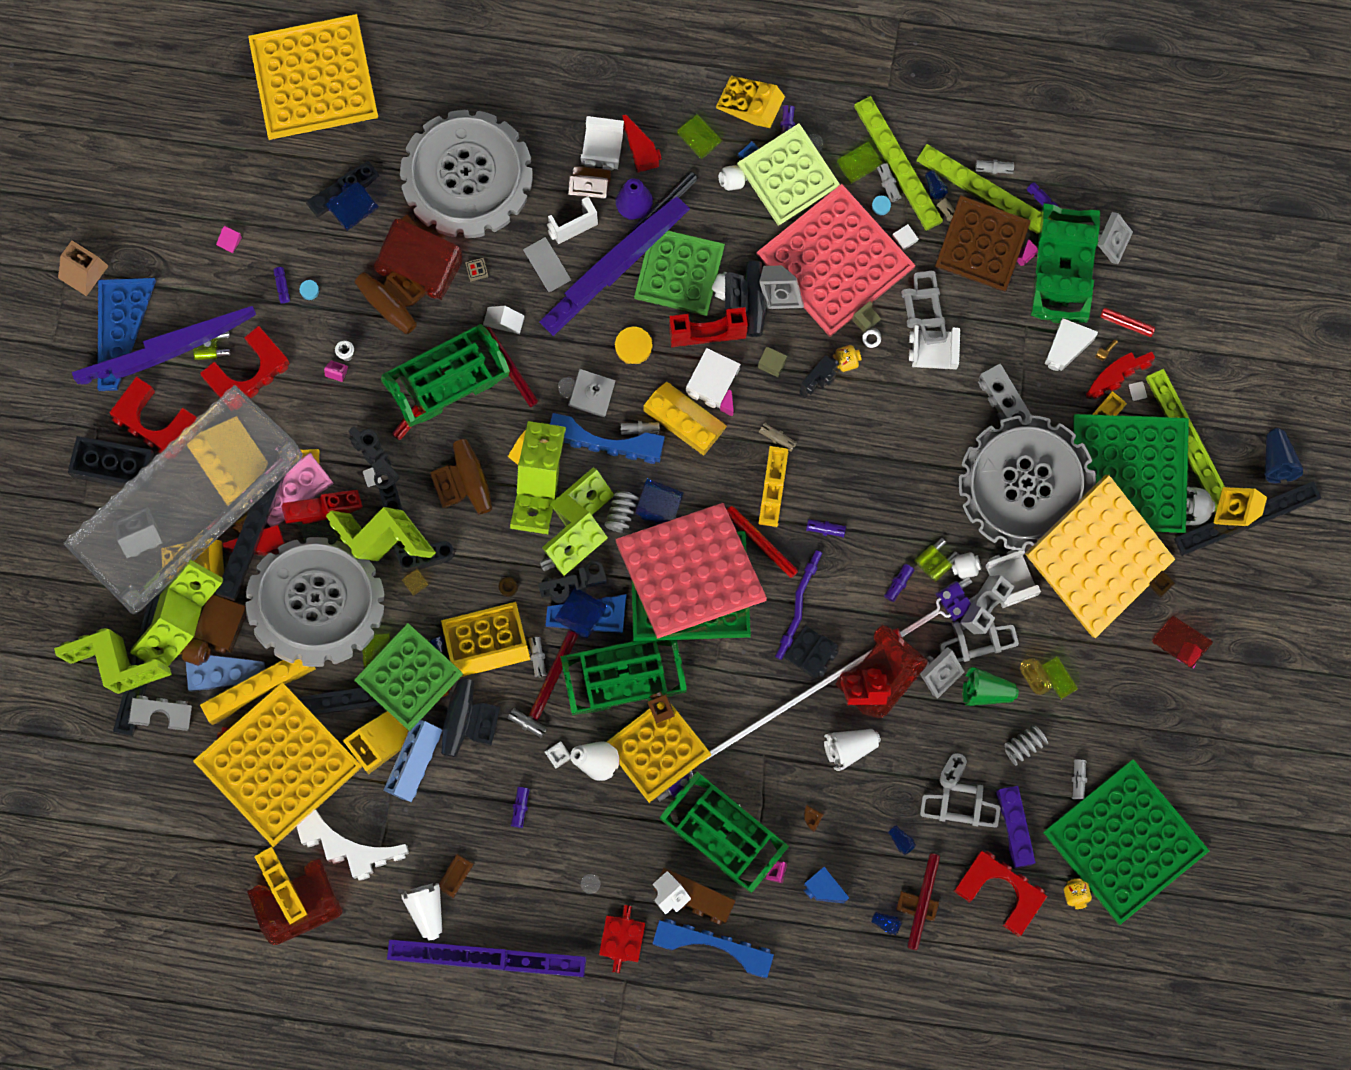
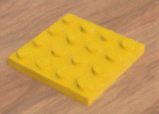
M663 702L657 704L660 709L665 707ZM672 704L671 706L675 712L674 717L656 724L651 710L648 709L607 741V743L616 748L619 755V765L649 803L711 756L709 750Z

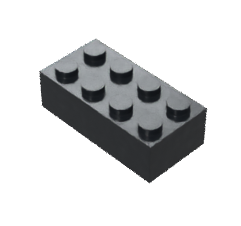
M76 436L68 473L72 478L147 492L156 455L149 449Z

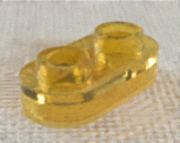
M1035 658L1024 660L1021 663L1020 670L1033 692L1038 695L1049 692L1052 686L1051 680L1039 661Z

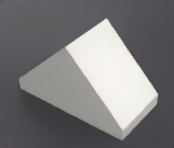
M507 306L488 307L483 326L520 334L524 315Z

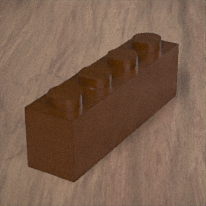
M663 868L660 877L668 871L691 898L682 908L688 906L693 909L692 913L703 917V914L711 917L710 921L721 925V923L726 924L735 900Z

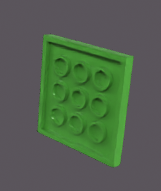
M667 231L645 253L634 299L707 316L713 295L712 285L718 275L725 244Z
M407 623L358 675L355 681L405 728L411 731L463 673Z

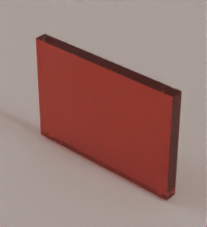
M1172 616L1153 638L1152 643L1188 667L1193 668L1213 644V641L1177 617Z

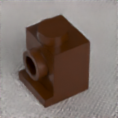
M659 691L650 695L651 699L648 700V705L656 724L675 716L667 693L662 694ZM659 702L664 703L665 707L663 709L658 708L657 704Z

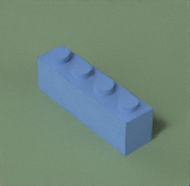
M420 720L408 732L383 791L402 800L412 802L420 781L425 775L426 767L432 759L436 744L440 740L442 729Z

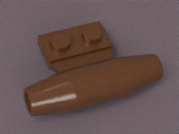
M399 266L387 276L384 285L366 272L361 273L355 279L354 283L366 300L389 323L406 335L416 328L417 323L405 307L413 306L426 295V290L402 266Z
M467 439L458 440L453 443L456 466L447 465L430 472L442 507L447 508L460 503L468 496L478 515L488 513L492 510L489 487L479 459Z

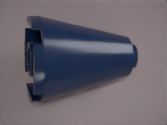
M1279 428L1270 430L1266 435V480L1270 483H1281L1280 480L1287 479V482L1298 479L1303 475V466L1286 432Z

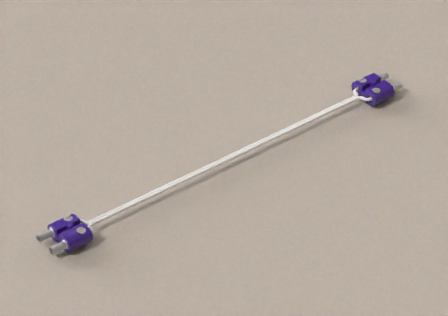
M968 577L960 583L954 581L936 592L938 598L936 601L937 609L900 632L901 636H905L938 614L950 617L952 621L965 615L977 596L975 595L968 599L962 590L971 584L972 580ZM939 601L945 607V611L947 612V614H945L943 611H939ZM878 645L709 751L711 753L710 757L883 650V645ZM692 770L689 772L690 777L686 774L657 797L659 802L669 795L673 798L677 796L693 777Z

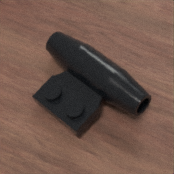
M760 261L747 262L744 276L732 272L725 273V310L745 307L748 324L747 336L749 337L762 336L766 316V299L759 282L763 270Z
M459 678L450 698L442 734L441 754L457 757L465 736L473 742L492 745L500 707L485 703L473 705V680Z

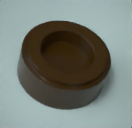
M505 577L499 582V591L503 596L512 597L517 593L518 584L515 579Z

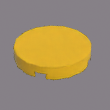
M628 327L622 330L616 337V354L625 363L640 364L647 360L651 354L652 339L648 332L642 328Z

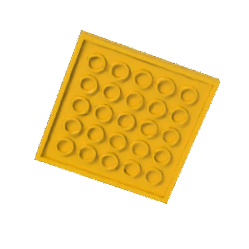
M357 14L248 36L269 140L378 118Z
M1105 475L1025 553L1075 617L1094 638L1150 585V581L1175 560L1109 475Z
M283 682L193 760L197 767L272 847L277 845L362 768L359 762Z

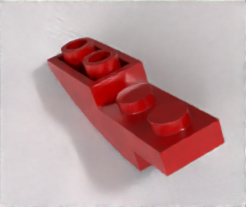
M1131 352L1113 362L1095 380L1086 395L1087 399L1091 397L1094 399L1099 398L1107 390L1115 391L1121 388V384L1125 380L1124 377L1133 375L1135 370L1140 368L1145 370L1151 367L1155 360L1153 352L1136 359Z
M358 490L322 494L320 498L285 502L281 507L286 523L302 521L303 524L327 520L326 515L330 511L351 513L361 509L363 506Z

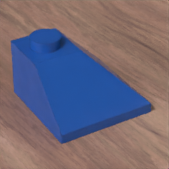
M825 867L804 883L806 887L804 892L810 899L814 897L816 901L843 904L849 899Z

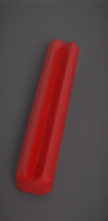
M1108 308L1102 310L1100 317L1148 337H1152L1155 327Z

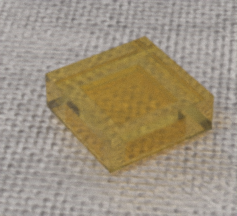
M418 569L402 579L413 596L429 585Z

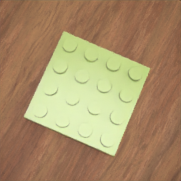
M797 124L737 163L778 226L840 185L800 124Z

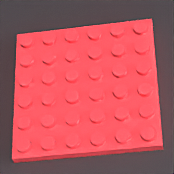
M842 184L756 254L766 266L782 265L797 278L804 309L829 337L853 318V315L869 301H875L915 268V264Z
M724 503L616 539L618 549L657 639L766 601V595Z

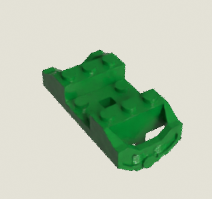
M1051 204L1043 205L1031 316L1041 320H1049L1053 323H1061L1062 319L1074 323H1086L1088 321L1094 286L1092 276L1095 248L1098 245L1100 211H1078L1062 209ZM1094 222V225H1087V224H1080V223ZM1060 261L1068 262V265H1065V268H1061ZM1041 298L1049 299V304L1056 305L1059 302L1061 306L1068 307L1069 303L1073 302L1084 304L1080 312L1055 311L1043 307Z
M480 324L382 374L381 381L394 397L409 427H412L441 414L445 406L472 392L477 395L491 388L502 379L508 377L510 370L505 357L499 350L498 343L495 339H492L489 331ZM481 340L486 345L499 370L495 377L492 378L484 365L485 357L482 353L479 354L477 344H472V341ZM448 368L449 370L445 371V375L442 376L441 371ZM398 378L401 379L422 415L414 417L404 393L400 392V387L396 382Z
M677 640L634 641L560 656L572 715L608 710L611 706L645 699L650 700V695L659 691L662 694L667 693L668 697L687 692ZM658 645L671 646L679 684L670 691H667ZM580 660L590 707L579 706L575 702L569 667ZM629 668V672L619 674L620 677H618L617 670Z
M698 772L681 789L659 818L687 843H691L721 868L720 870L750 893L755 890L789 847ZM694 785L708 789L678 827H676L670 814ZM722 825L729 832L732 831L727 839V835L719 829ZM770 839L777 853L753 882L740 879V875Z

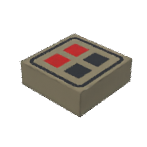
M484 258L465 262L470 282L488 277Z

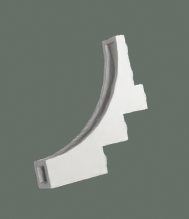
M316 809L297 826L301 844L312 847L318 845V841L321 840L327 861H332L333 864L344 861V857H347L352 877L354 879L358 878L359 881L370 878L369 874L374 873L372 865L375 864V867L387 864V860L394 859V861L405 859V855L409 854L406 844L394 847H369L349 841L334 832L323 821Z

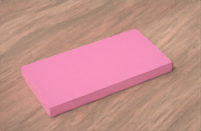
M311 453L287 470L267 521L270 527L278 525L285 520L281 507L283 503L313 499L334 484ZM255 494L249 498L251 502H253Z

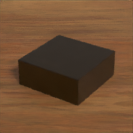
M1161 571L1149 582V587L1161 598L1175 582Z

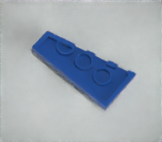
M626 594L578 603L547 606L546 627L623 634Z

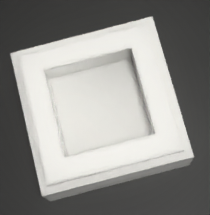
M906 225L892 235L902 251L919 240L909 225Z
M561 741L545 751V754L555 768L571 759L569 752Z

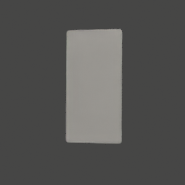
M546 237L523 249L548 292L571 281L570 276Z

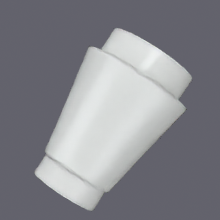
M340 341L335 347L336 355L344 361L352 359L354 352L352 343Z

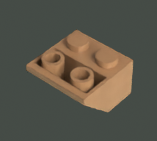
M71 240L60 256L58 278L87 296L108 268V265L98 256Z

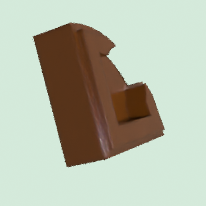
M807 805L804 811V819L808 828L815 832L824 814Z

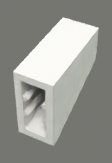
M1062 319L1045 364L1052 370L1062 371L1094 341L1098 332Z

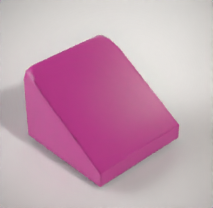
M224 226L216 245L234 253L242 239L241 234Z
M727 390L720 405V411L733 416L732 391Z

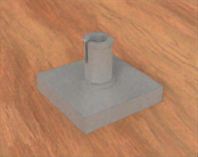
M1111 213L1105 229L1099 230L1098 246L1108 259L1115 264H1119L1133 233L1119 213Z
M579 369L568 406L605 417L615 380Z
M947 647L936 659L928 656L927 660L923 661L925 669L920 675L932 695L938 699L964 673V670L953 651Z

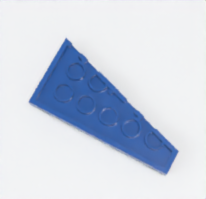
M155 278L98 280V363L132 352L156 283ZM113 373L107 378H98V390L116 391L119 389L122 378L116 379Z

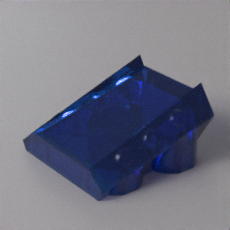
M358 182L354 184L346 183L342 188V193L332 196L329 202L325 204L347 231L379 208L364 187Z
M647 479L636 514L643 520H652L659 524L671 521L676 518L684 493Z
M575 588L558 612L555 620L575 631L577 635L587 638L592 634L603 617L607 605Z

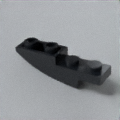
M367 161L338 178L335 184L309 198L306 204L317 218L329 210L333 212L362 192L379 177V174L371 163Z

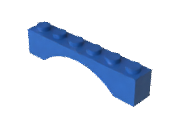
M552 414L550 425L566 427L563 442L570 444L571 447L581 448L583 446L593 452L602 450L607 451V454L612 456L621 454L626 455V458L631 460L640 458L650 464L660 463L665 436L646 432L626 440H609L594 436L585 431L570 416Z
M665 918L664 921L659 920L653 945L669 950L691 944L714 946L732 955L744 967L747 973L767 979L774 954L770 953V949L759 947V950L751 948L752 944L740 941V944L732 942L730 937L721 935V938L713 937L714 933L702 930L700 933L694 931L695 927L683 924V927L676 926L673 920Z

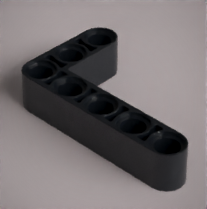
M388 479L383 480L380 484H386ZM395 483L391 485L393 491L389 494L384 493V489L379 488L384 507L389 508L390 505L396 504L398 505V510H403ZM400 541L394 544L399 564L405 572H413L452 560L454 557L453 546L447 541L430 545L436 553L428 561L422 560L420 556L409 555L404 548L398 546ZM443 548L450 549V553L445 556L441 555L440 551ZM406 558L413 559L411 565H403V561Z

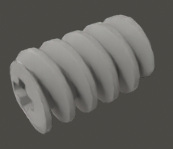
M618 490V493L614 494L616 500H613L611 503L614 507L609 509L611 514L607 515L609 521L605 522V527L616 532L625 533L623 528H629L625 521L632 520L627 514L634 513L629 508L636 507L632 500H638V497L632 493Z
M1035 725L1030 726V731L1026 729L1024 730V735H1017L1018 740L1012 738L1011 744L1006 742L1005 752L1012 763L1017 766V758L1024 761L1023 754L1030 757L1029 750L1036 753L1035 746L1037 745L1042 749V741L1048 744V741L1043 732Z

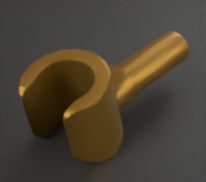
M1114 340L1106 350L1100 348L1095 358L1105 361L1109 352L1118 341Z

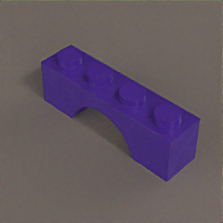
M1019 787L999 789L996 794L1000 812L1003 815L1007 828L1009 853L1013 869L1031 866L1035 864V858Z

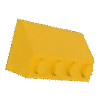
M668 382L660 386L644 404L645 413L703 456L727 427Z

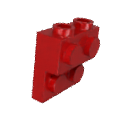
M880 669L861 670V676H841V685L848 705L887 704V697L891 695V687L886 685L887 676L882 674Z

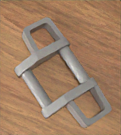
M935 272L915 273L913 278L914 289H904L901 291L908 316L907 327L914 329L915 325L919 326L927 345L945 343L947 340L945 318L942 317L939 301L940 291L937 287ZM926 277L932 279L933 288L918 290L917 279ZM931 298L935 318L923 320L915 318L912 300ZM940 327L942 337L932 339L928 337L927 328Z
M957 621L952 623L956 637L940 643L939 648L942 653L946 645L958 641L962 657L957 658L959 662L970 661V658L992 652L996 654L1000 653L1001 650L1016 647L1019 642L1013 625L995 627L993 622L988 629L992 645L968 651L962 631L967 628ZM1010 629L1013 642L1000 646L996 630Z
M957 783L952 788L943 786L942 794H924L921 801L920 815L922 817L939 819V821L943 822L949 820L970 823L972 826L977 827L978 825L997 827L1000 806L982 800L983 785L977 784V786ZM950 790L975 794L973 816L947 812ZM926 799H942L939 815L924 812ZM982 805L996 809L994 822L979 821Z

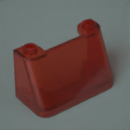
M394 219L376 259L374 269L384 276L391 274L392 271L425 286L426 294L429 297L442 300L462 264V251L457 245L403 220Z
M884 625L875 631L874 641L877 644L856 671L843 672L835 683L844 693L841 685V676H861V670L871 668L880 669L882 674H886V685L891 687V695L887 697V704L855 705L864 715L882 718L890 712L928 663L921 653Z
M320 858L310 861L305 866L304 871L306 875L291 881L308 914L292 924H289L276 898L268 887L257 885L247 891L259 927L270 944H281L332 921L342 914L340 902Z

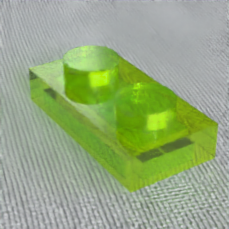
M1058 657L1053 658L1040 667L1060 700L1078 690Z

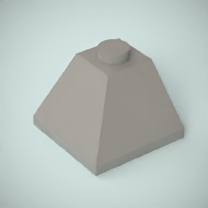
M782 265L763 266L759 282L766 299L767 309L804 308L797 278Z

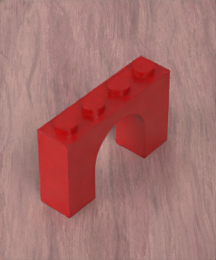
M745 307L726 309V316L724 318L708 323L690 322L688 314L669 316L671 347L746 339L748 324Z
M260 326L244 337L247 344L260 358L259 371L253 378L243 382L234 381L215 362L200 373L204 381L231 412L234 409L238 410L241 408L246 399L257 395L262 386L269 385L278 373H284L288 369V365H290L287 357Z
M136 376L109 412L113 417L112 421L120 427L124 425L129 428L127 431L134 437L138 435L142 437L143 442L152 448L153 445L159 449L158 452L165 458L170 456L175 459L201 422L196 416L182 408L168 427L159 431H151L144 428L140 421L141 411L155 391L150 385Z
M981 851L954 889V892L970 903L987 880L1000 878L1009 882L1016 893V904L1002 926L1019 937L1047 898L1044 894L1045 891L1037 885L1034 887L1030 885L1028 879L1022 874L1016 875L1011 871L1012 868L1006 863L1002 862L1000 864L994 860L996 857L992 853Z

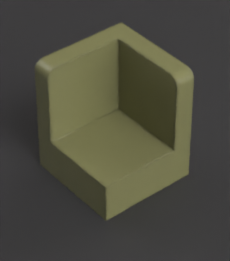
M871 301L858 310L852 318V321L863 333L881 320L879 315L872 309L873 304Z
M766 347L758 363V368L779 377L785 365L787 355Z

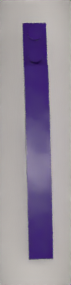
M677 196L668 202L565 292L566 297L540 321V324L554 336L606 285L610 287L690 208Z
M253 306L143 341L145 349L72 372L73 378L77 384L84 385L96 378H107L111 373H113L116 379L134 374L188 352L226 333L255 316L256 312Z
M389 940L387 960L574 977H585L586 957L399 940Z

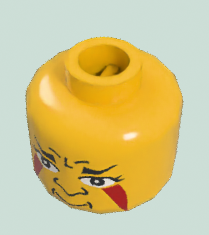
M853 345L838 348L835 354H833V358L839 363L837 368H840L842 372L858 368V361L862 360L859 349L855 350Z
M1080 878L1068 881L1064 887L1066 902L1069 906H1075V909L1087 907L1086 904L1092 899L1087 882L1082 881Z

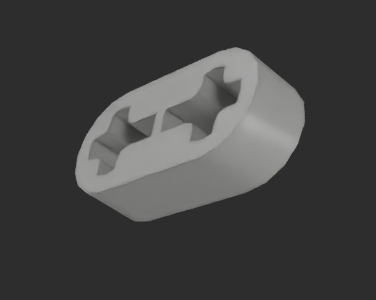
M958 753L953 754L949 758L940 776L942 786L952 788L957 784L965 770L967 763L965 756ZM959 761L960 764H958L957 768H954V763ZM950 773L953 774L952 779L946 780Z

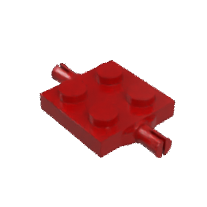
M624 905L621 917L606 915L599 955L614 960L612 972L620 973L621 963L624 961L638 962L645 923L634 921L630 918L632 906Z

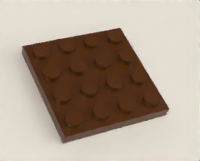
M960 195L934 267L1006 292L1031 221Z

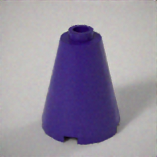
M629 179L617 193V210L623 217L629 220L643 218L652 208V195L638 179Z

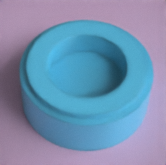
M877 196L873 200L872 210L875 214L885 215L890 211L891 202L886 196Z
M306 280L300 285V293L304 299L313 300L319 294V287L316 282Z

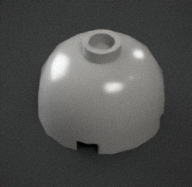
M1187 487L1186 525H1200L1206 522L1215 511V502L1212 501V497L1206 490L1198 487Z

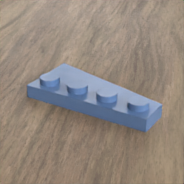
M210 656L206 663L199 666L186 662L188 691L236 686L266 669L265 662Z

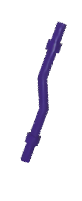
M815 550L810 563H807L804 569L805 573L795 593L794 618L786 635L782 636L781 645L775 655L777 659H783L787 648L793 642L792 638L802 619L803 593L811 576L817 570L816 566L822 555L820 551Z

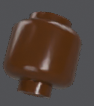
M192 638L180 653H182V659L185 662L199 666L208 661L211 650L205 641Z

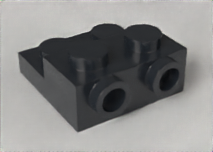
M825 355L801 383L799 393L806 398L808 394L812 395L817 390V385L821 388H824L826 385L830 386L836 379L838 361L833 357L829 358Z
M805 625L784 658L817 679L819 675L822 677L827 671L828 667L826 664L828 661H833L839 653L836 650L838 645Z

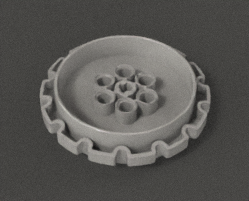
M457 110L449 112L447 119L437 116L423 125V134L415 133L406 146V152L409 156L403 157L401 160L400 177L402 180L407 181L401 187L407 204L409 206H416L414 214L426 226L429 227L432 224H436V231L438 233L451 237H456L459 232L464 233L465 238L482 237L488 228L496 232L510 223L509 215H518L527 202V195L524 194V191L531 190L533 181L532 168L527 167L531 163V157L525 142H517L519 134L507 122L504 121L501 124H497L495 115L482 111H477L474 116H471L468 110ZM462 154L469 155L466 159L460 158ZM480 160H483V161L486 162V163H485L484 165H482V166H480V165L477 164L478 161H480ZM447 165L454 166L451 170L445 169ZM482 178L488 179L486 183L479 182ZM450 182L456 183L454 187L447 186ZM466 189L474 190L471 194L464 193Z
M1031 415L1027 422H1023L1021 416L1001 420L1000 429L990 426L976 438L979 446L977 448L969 447L962 461V467L966 468L967 472L959 476L960 496L968 498V501L963 504L966 515L971 523H981L979 532L994 543L999 539H1003L1004 547L1008 549L1024 551L1026 545L1030 544L1033 546L1096 484L1095 471L1087 469V465L1092 462V459L1083 443L1079 445L1074 444L1076 435L1064 425L1058 424L1057 427H1051V420L1049 418ZM1028 459L1031 462L1030 468L1022 469L1020 467L1021 460ZM1040 467L1048 469L1049 473L1046 477H1040L1037 474ZM1008 470L1015 473V478L1012 481H1007L1004 478V473ZM1030 478V483H1033L1032 487L1028 486L1026 489L1023 487L1022 481ZM1042 486H1048L1051 490L1050 494L1046 497L1039 493ZM1010 489L1017 492V497L1014 500H1009L1006 497V492ZM1027 497L1035 500V504L1031 508H1027L1024 505V500Z
M310 537L307 538L305 544H300L298 540L285 543L278 547L279 554L269 553L257 565V572L259 574L252 575L248 582L246 597L251 599V601L246 602V613L249 624L257 626L254 628V635L266 649L274 647L275 656L289 663H294L295 660L300 659L303 666L322 667L326 660H331L333 664H337L353 656V649L363 650L374 638L372 628L380 627L384 614V605L379 604V602L384 601L382 581L380 578L373 577L376 574V569L369 560L354 557L351 553V548L347 544L336 541L335 544L331 545L328 543L327 538ZM321 582L323 585L316 586L315 583ZM303 588L304 591L298 592L296 589ZM335 593L338 596L333 598L329 595ZM298 605V606H300L301 608L298 609V610H295V609H293L292 607ZM327 611L335 612L333 615L326 614ZM309 617H315V618H316L315 621H309V620H307V619H308Z

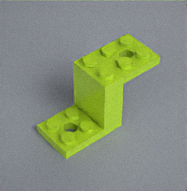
M528 421L518 464L517 496L510 529L542 534L549 533L553 508L550 504L556 500L559 460L566 427ZM546 439L548 440V442L541 443L539 442V440ZM535 512L537 515L529 516L528 513Z
M594 467L550 504L566 527L542 548L564 576L608 538L592 515L614 497V494ZM593 490V494L587 498V493ZM571 545L570 551L567 552V553H564V552H565V548H566L567 546Z
M383 507L363 529L351 514L330 511L326 515L330 521V526L338 531L341 535L340 539L351 548V553L357 559L379 561L397 541L403 543L405 546L404 550L411 556L431 558L436 553L403 510Z
M189 560L160 594L151 626L135 643L130 653L144 661L157 659L169 666L194 637L202 606L219 588L223 578L196 562ZM197 581L200 585H194L192 582ZM158 646L162 648V650H157L154 647Z
M107 628L100 629L93 635L80 636L78 640L73 642L61 643L59 647L54 648L56 656L70 664L96 655L103 686L117 694L172 675L170 667L157 659H148L142 665L130 666L123 638Z

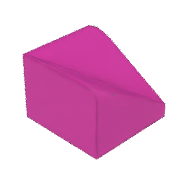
M1030 240L1020 250L1017 262L1021 266L1030 261L1038 251V248Z

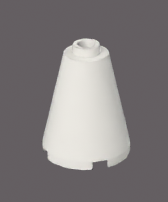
M873 729L834 732L824 736L827 738V741H824V747L830 763L834 761L836 765L833 768L836 771H840L878 748L881 740L878 732H875Z
M607 742L579 745L574 747L570 754L571 761L592 779L598 781L611 778L614 775L613 772L619 766L618 751Z
M436 883L434 887L433 884H428L411 889V894L402 893V900L422 937L428 940L439 938V934L442 933L439 883Z

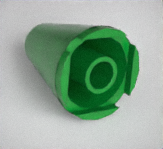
M970 667L966 672L965 676L968 677V681L963 683L962 690L963 702H966L965 705L1011 703L1014 699H1017L1019 690L1016 688L1015 683L976 667Z

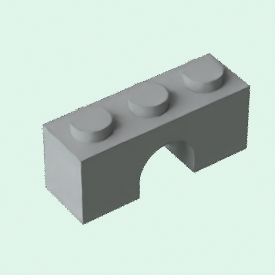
M1001 575L988 576L960 623L973 634H986L995 619L991 615V611L997 604L1007 600L1014 586Z
M136 696L131 701L128 724L148 726L150 716L155 712H162L168 717V729L188 731L192 706L187 705L188 702L185 701L168 703V699L156 698V701L148 700L146 696Z

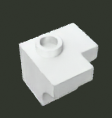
M668 871L652 884L658 891L657 898L654 901L665 914L672 908L676 912L679 911L691 900L684 888Z

